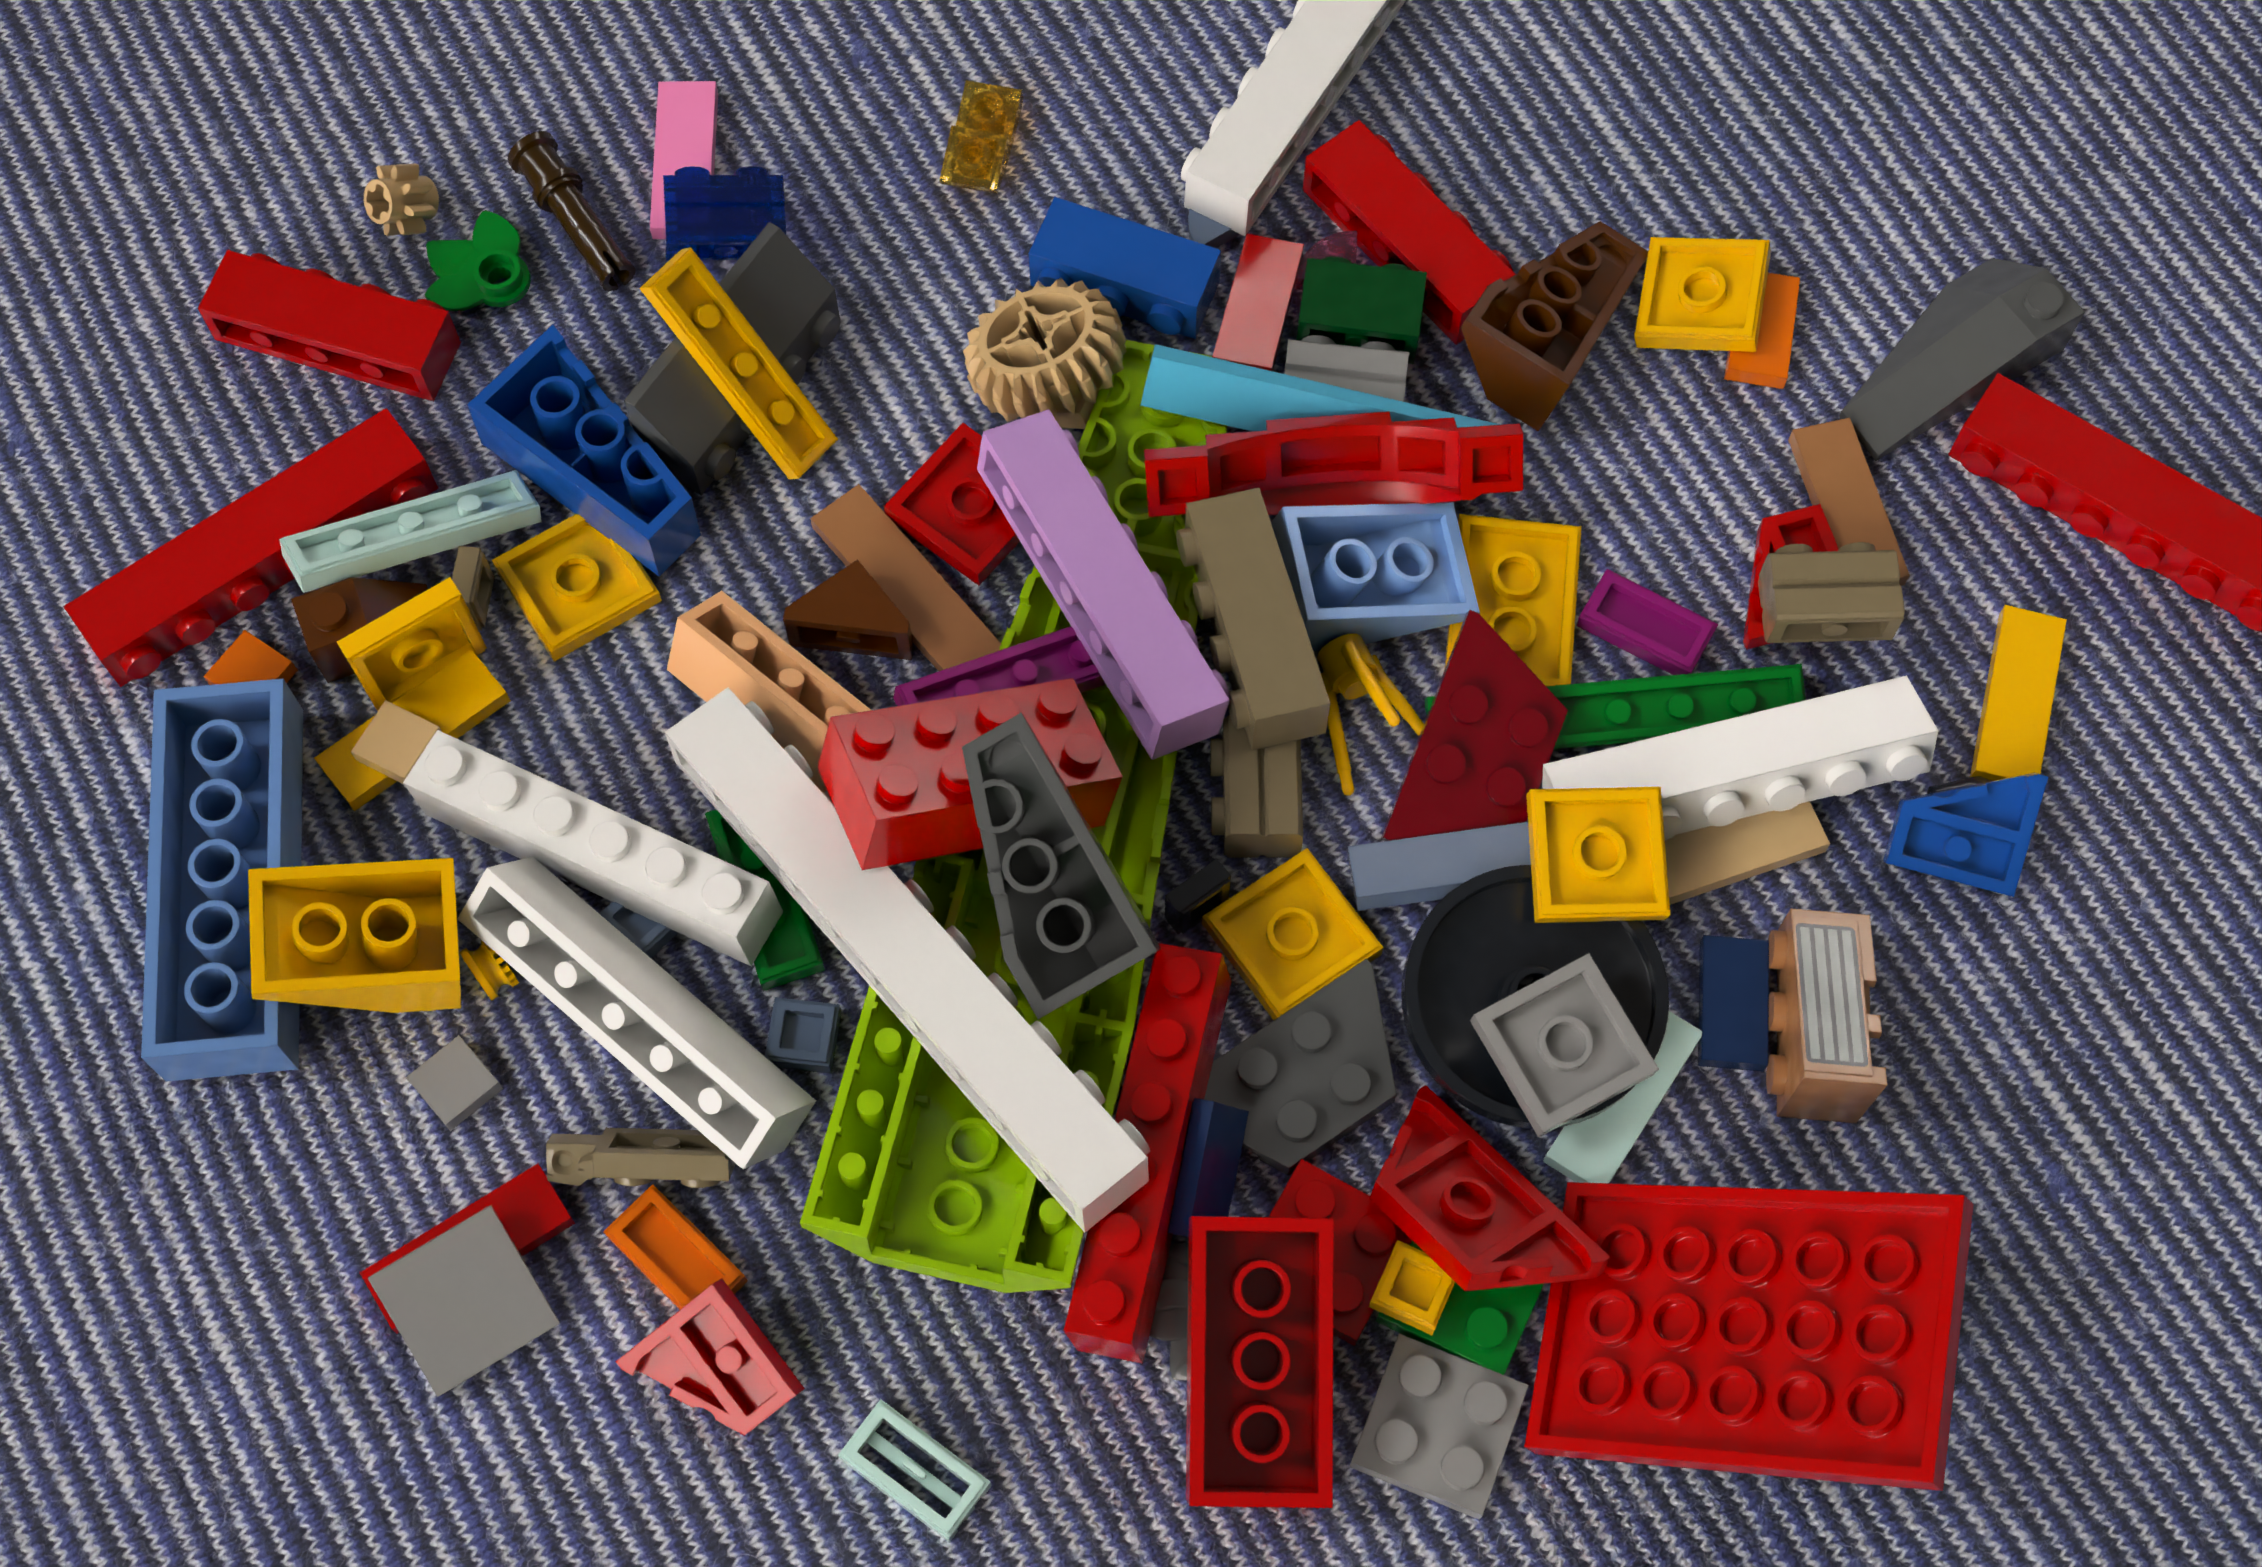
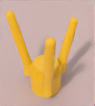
M1356 633L1346 634L1330 641L1322 647L1317 656L1324 671L1321 673L1331 703L1327 723L1337 773L1339 774L1342 792L1346 796H1351L1354 793V784L1336 694L1342 693L1343 697L1347 700L1357 699L1369 694L1390 726H1397L1400 723V717L1394 707L1418 736H1420L1424 726L1416 711L1385 673L1377 656L1370 654L1363 638Z

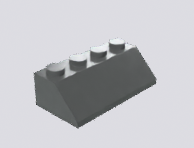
M770 222L719 283L789 376L798 385L804 375L806 363L819 347H827L839 330L841 319L835 288L778 226ZM677 336L624 400L632 428L642 441L647 442L682 485L701 496L714 479L719 481L727 475L733 466L737 450L749 435L754 436Z

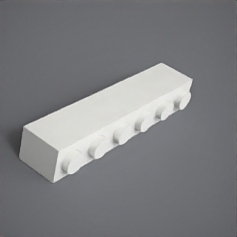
M1298 0L1293 12V19L1286 29L1279 27L1271 37L1265 59L1258 69L1251 67L1246 72L1238 90V98L1230 109L1223 107L1216 115L1210 129L1209 139L1202 149L1195 147L1188 155L1181 171V180L1186 182L1184 207L1192 209L1246 236L1406 0Z
M1906 675L1543 764L1542 789L1661 787L1665 840H1668L1676 834L1709 826H1725L1735 822L1737 819L1773 810L1786 811L1801 803L1831 796H1846L1859 789L1895 780L1907 781L1919 774L1928 773L1931 769L1938 729Z
M439 730L436 731L403 782L425 815L520 859L534 857L554 875L605 899L617 902L635 913L749 966H752L783 913L769 881Z
M534 857L486 868L457 918L461 923L739 1167L746 1169L786 1149L815 1104L816 1100Z

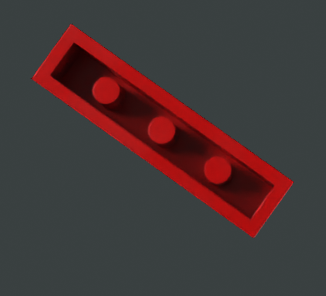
M1360 120L1306 156L1303 191L1377 266L1401 264L1413 271L1427 272L1422 311L1455 345L1463 341L1465 338L1461 326L1487 286L1500 278L1506 281L1516 275L1507 258L1501 252L1491 250L1476 236L1465 216L1458 211H1451L1434 194L1429 181L1418 172L1413 173L1396 156L1388 140L1382 135H1374Z
M227 250L197 308L213 338L217 341L433 402L461 344L449 311H446L435 302L426 299H417L414 302L392 296L384 289L372 284L356 286L338 281L328 273L314 268L302 271L284 266L275 259L260 253H253L251 256Z

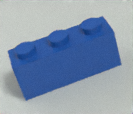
M1054 197L1028 253L1030 286L1034 287L1039 280L1045 287H1048L1059 278H1062L1068 286L1075 282L1083 281L1089 290L1099 289L1101 294L1110 301L1112 308L1116 309L1119 317L1126 316L1150 324L1155 330L1168 335L1181 334L1196 339L1220 283V249Z

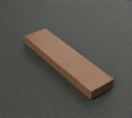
M860 484L810 518L814 531L846 567L857 559L909 621L913 643L938 671L999 651L1001 642Z

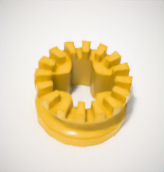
M482 940L477 950L470 951L465 948L459 952L491 1001L499 997L498 990L501 986L508 984L514 987L520 983L507 963L500 966L505 960L501 957L496 959L495 957L498 954Z

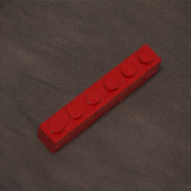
M1997 373L1964 423L1948 456L1961 462L1964 468L1972 474L1987 477L2011 490L2024 503L2033 507H2041L2070 523L2072 528L2086 537L2097 538L2122 552L2135 565L2152 569L2174 581L2189 595L2197 599L2208 600L2235 615L2246 627L2262 631V517Z
M385 408L63 607L101 663L118 685L122 687L133 679H140L153 673L161 662L188 645L204 641L214 632L216 627L242 611L257 608L265 602L269 594L295 579L282 556L279 539L428 496L439 488L423 455L389 410Z
M1159 943L1161 949L1155 952L1115 1116L1117 1123L1123 1119L1132 1123L1147 1142L1150 1148V1152L1146 1155L1148 1157L1149 1182L1088 1230L1064 1327V1333L1077 1351L1141 1364L1144 1362L1173 1234L1168 1233L1192 1102L1194 1098L1203 1100L1205 1098L1232 982L1222 953Z

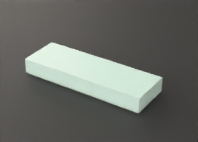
M1669 1011L1665 1035L1658 1054L1654 1059L1659 1070L1653 1076L1636 1084L1620 1101L1606 1111L1580 1123L1564 1126L1547 1152L1543 1162L1574 1182L1610 1183L1702 1037V1031Z

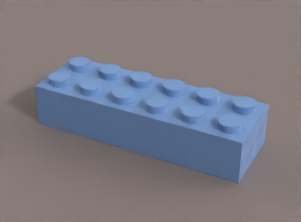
M284 679L154 690L141 1058L166 1082L299 1069L300 1004L252 999L248 869L301 866L303 709Z

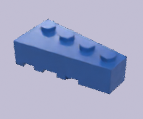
M553 324L467 404L481 444L573 513L579 514L589 525L608 539H612L659 577L701 536L692 497L647 442L642 441L631 427L628 417L615 402L612 403L596 383L595 376L582 360L578 361L567 347L563 336Z

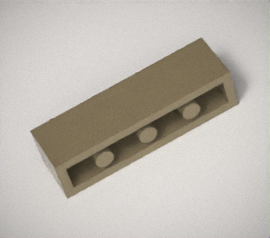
M1260 488L1186 503L1185 528L1176 532L1178 550L1184 567L1193 565L1198 578V582L1193 583V594L1198 615L1201 620L1210 619L1215 632V636L1210 637V650L1215 669L1220 674L1227 673L1233 691L1228 692L1230 700L1228 709L1234 728H1245L1251 750L1326 734L1331 703Z

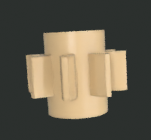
M416 163L376 167L379 179L371 180L364 190V206L369 218L377 224H384V235L423 234L427 232L424 220L432 219L439 207V195L434 182L427 176H419V165Z

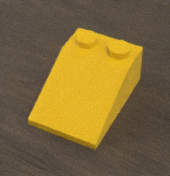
M453 858L248 869L252 999L389 1013L461 1008Z

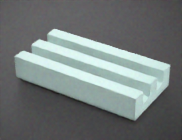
M881 1399L838 1454L841 1461L949 1543L958 1532L957 1529L965 1519L967 1520L974 1511V1506L979 1499L984 1497L992 1486L988 1479ZM885 1422L967 1484L969 1487L961 1497L875 1432L881 1423ZM865 1444L949 1506L952 1510L946 1518L942 1517L859 1454Z

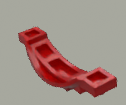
M1390 412L1266 420V431L1205 435L1206 445L1144 450L1149 517L1185 515L1186 503L1254 488H1260L1268 515H1277L1282 507L1429 504L1473 500L1481 494L1523 491V431L1520 423L1457 428L1454 417L1392 422Z

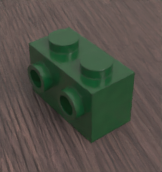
M1337 256L1325 257L1323 259L1307 258L1297 340L1301 341L1303 338L1311 335H1321L1332 339L1338 345L1358 347L1372 341L1385 342L1393 346L1396 351L1409 352L1408 364H1414L1420 334L1427 272L1413 271L1401 264H1385L1381 267L1355 264L1346 258Z

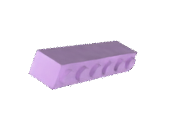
M1050 409L983 431L977 464L979 474L1071 627L1075 630L1077 637L1082 642L1151 760L1218 735L1230 701L1227 684L1222 675L1215 669L1211 670L1199 651L1197 637L1191 625L1186 620L1180 621L1168 601L1167 590L1162 578L1157 572H1150L1139 555L1137 542L1132 530L1127 524H1120L1113 513L1101 480L1096 476H1090L1079 457L1078 446L1073 435L1068 430L1061 429Z

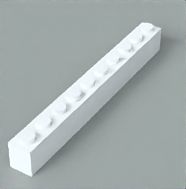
M727 687L665 731L675 763L1084 1233L1149 1182L1148 1157L1146 1155L1150 1152V1148L1141 1133L1128 1120L1123 1119L1117 1123L1102 1107V1104L1105 1103V1098L1093 1079L1081 1069L1074 1074L1058 1057L1062 1051L1050 1031L1037 1020L1031 1025L1027 1023L1015 1009L1018 1005V1000L1007 983L996 973L986 977L972 961L976 958V954L968 940L953 925L944 930L931 915L934 912V907L930 899L914 880L909 879L903 884L890 869L893 865L868 870L861 869L828 791L822 793L810 778L813 776V772L809 764L793 745L790 744L783 749L771 736L774 733V728L765 713L755 702L750 701L744 705Z

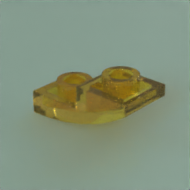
M965 81L956 126L951 125L940 175L941 184L998 193L1024 100L1022 90Z

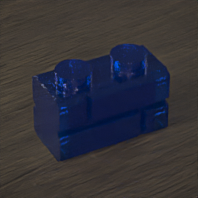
M695 166L680 168L675 171L674 175H663L666 261H669L681 249L690 247L700 260H739L769 222L778 226L786 234L783 175H769L767 169L756 166L739 168L734 172V175H710L707 169Z

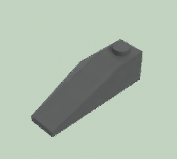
M1991 258L1948 283L1843 408L1839 417L1840 419H1851L1859 442L1873 459L1877 461L1980 400L1997 373L2014 380L2063 351L2085 311L2047 268Z
M1023 713L1014 716L964 745L962 750L977 825L980 828L988 868L987 876L991 896L994 898L1004 960L1036 1017L1040 1019L1160 950L1161 947Z

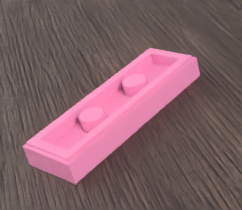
M716 81L658 82L650 214L652 239H711L718 109Z

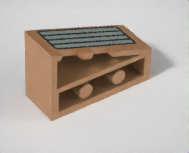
M1791 908L1779 929L1771 930L1768 938L1769 969H1777V992L1771 991L1769 994L1768 1031L1777 1032V1055L1771 1054L1768 1059L1766 1071L1767 1093L1777 1095V1117L1857 1123L1888 1085L1886 1067L1872 1066L1870 1038L1880 1039L1882 1027L1880 1015L1870 1014V987H1875L1877 982L1870 915Z

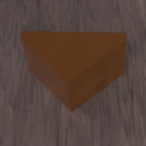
M858 559L785 608L783 621L789 645L793 647L912 660L914 647L909 621Z

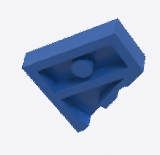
M2030 773L1900 799L1883 861L1894 866L2014 897L2048 776Z

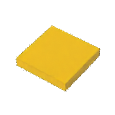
M1651 237L1634 335L1636 348L1756 352L1771 255L1770 240Z
M579 514L569 517L492 559L495 570L554 662L662 601L658 589L640 562L612 539H608L589 525Z
M451 577L337 641L338 646L377 711L385 700L391 703L395 702L470 648L477 656L487 649L463 596Z
M1661 787L1529 790L1526 798L1535 923L1666 920L1670 916Z
M1308 848L1202 916L1204 928L1273 1020H1276L1365 959L1372 962L1382 955L1384 948Z

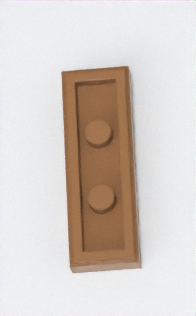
M1845 418L1793 429L1788 441L1812 506L1821 504L1838 548L1850 543L1866 542L1873 544L1875 550L1897 551L1900 572L1899 585H1905L1910 574L1851 419Z

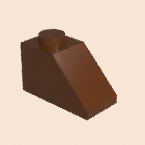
M351 577L291 598L308 652L327 683L355 674L338 646L337 641L428 590L427 585Z

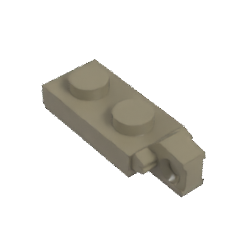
M606 1127L602 1135L552 1133L546 1143L547 1181L581 1186L587 1179L613 1178L615 1183L624 1186H639L650 1183L653 1179L680 1180L681 1184L687 1187L706 1188L714 1186L720 1181H729L736 1164L698 1130Z

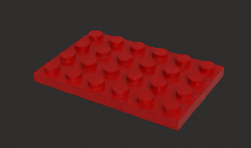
M1567 1182L1563 1213L1610 1256V1259L1603 1274L1597 1278L1551 1283L1524 1447L1536 1455L1943 1491L1974 1204L1965 1195Z

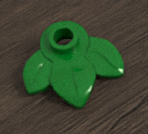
M485 210L482 211L475 223L472 240H432L427 242L426 249L429 263L438 280L427 289L425 298L437 303L446 311H465L483 303L493 307H505L521 300L529 290L531 276L526 263L519 257L521 238L515 227L498 214ZM503 278H507V279H508L507 281H505V282H503V283L494 284V283H495L497 280H499V279H503Z

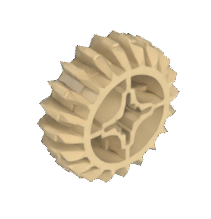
M1062 278L1057 279L1048 287H1045L1038 280L1032 290L1022 293L1015 289V296L1007 301L995 300V311L993 313L978 315L979 327L967 333L969 345L963 350L966 369L969 373L967 378L974 393H978L982 403L988 407L991 413L1002 414L1007 422L1050 409L1054 417H1056L1057 411L1067 409L1075 415L1076 403L1081 399L1090 403H1096V391L1113 387L1112 375L1123 370L1122 355L1127 352L1125 346L1126 338L1121 328L1122 323L1116 309L1112 308L1110 301L1101 294L1099 289L1089 290L1083 281H1078L1068 286Z

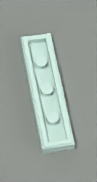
M514 470L286 536L279 540L282 556L302 592L305 593L351 577H359L540 523L541 513L540 505L518 471Z

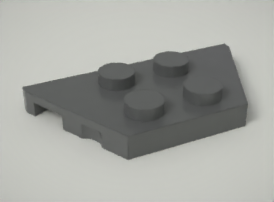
M1365 959L1213 1061L1204 1100L1215 1101L1249 1111L1242 1148L1254 1152L1260 1161L1286 1175H1289L1296 1169L1301 1159L1308 1162L1395 1102L1397 1094L1373 966L1368 959Z

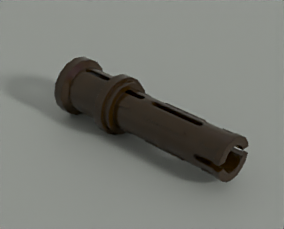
M546 131L533 132L524 136L511 148L508 154V163L515 173L524 175L534 189L532 198L540 209L554 213L599 279V283L605 291L619 289L618 284L612 277L615 273L624 286L628 284L635 275V267L627 260L582 195L583 180L574 168L566 167L557 154L558 144L553 136Z

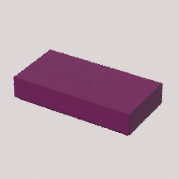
M1606 569L1582 610L1576 626L1672 675L1693 673L1718 624Z

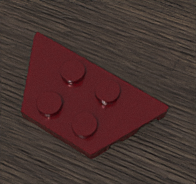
M1469 610L1465 615L1382 833L1381 840L1383 841L1527 821L1526 795L1530 789H1539L1543 776V764L1548 763L1568 710L1486 620L1475 611Z

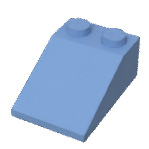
M1453 502L1282 507L1271 522L1313 651H1320L1330 641L1346 634H1359L1365 644L1463 622L1469 610L1480 614Z

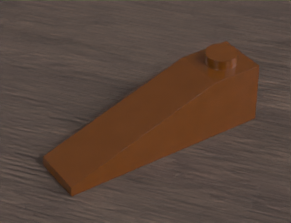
M1599 221L1559 244L1555 252L1539 262L1533 259L1523 265L1518 274L1506 281L1500 278L1488 285L1461 326L1487 400L1505 410L1512 417L1539 431L1572 383L1647 258L1648 251Z

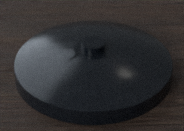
M1531 865L1508 866L1475 876L1448 893L1433 908L1417 932L1408 952L1403 970L1401 999L1405 1026L1415 1053L1434 1081L1449 1096L1464 1107L1495 1122L1533 1129L1471 1024V1018L1479 1011L1589 953L1654 1060L1662 1044L1668 1022L1669 988L1661 954L1653 937L1642 921L1535 923ZM1633 1087L1559 1127L1580 1123L1597 1116L1620 1101Z

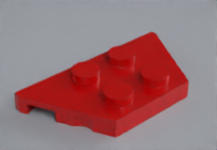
M1425 1085L1418 1090L1404 1124H1402L1391 1152L1377 1177L1369 1199L1464 1291L1594 1279L1602 1275L1610 1256L1430 1088Z

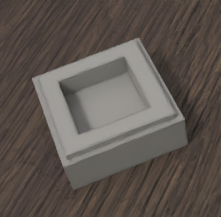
M459 1035L406 1077L450 1131L503 1090L497 1079Z

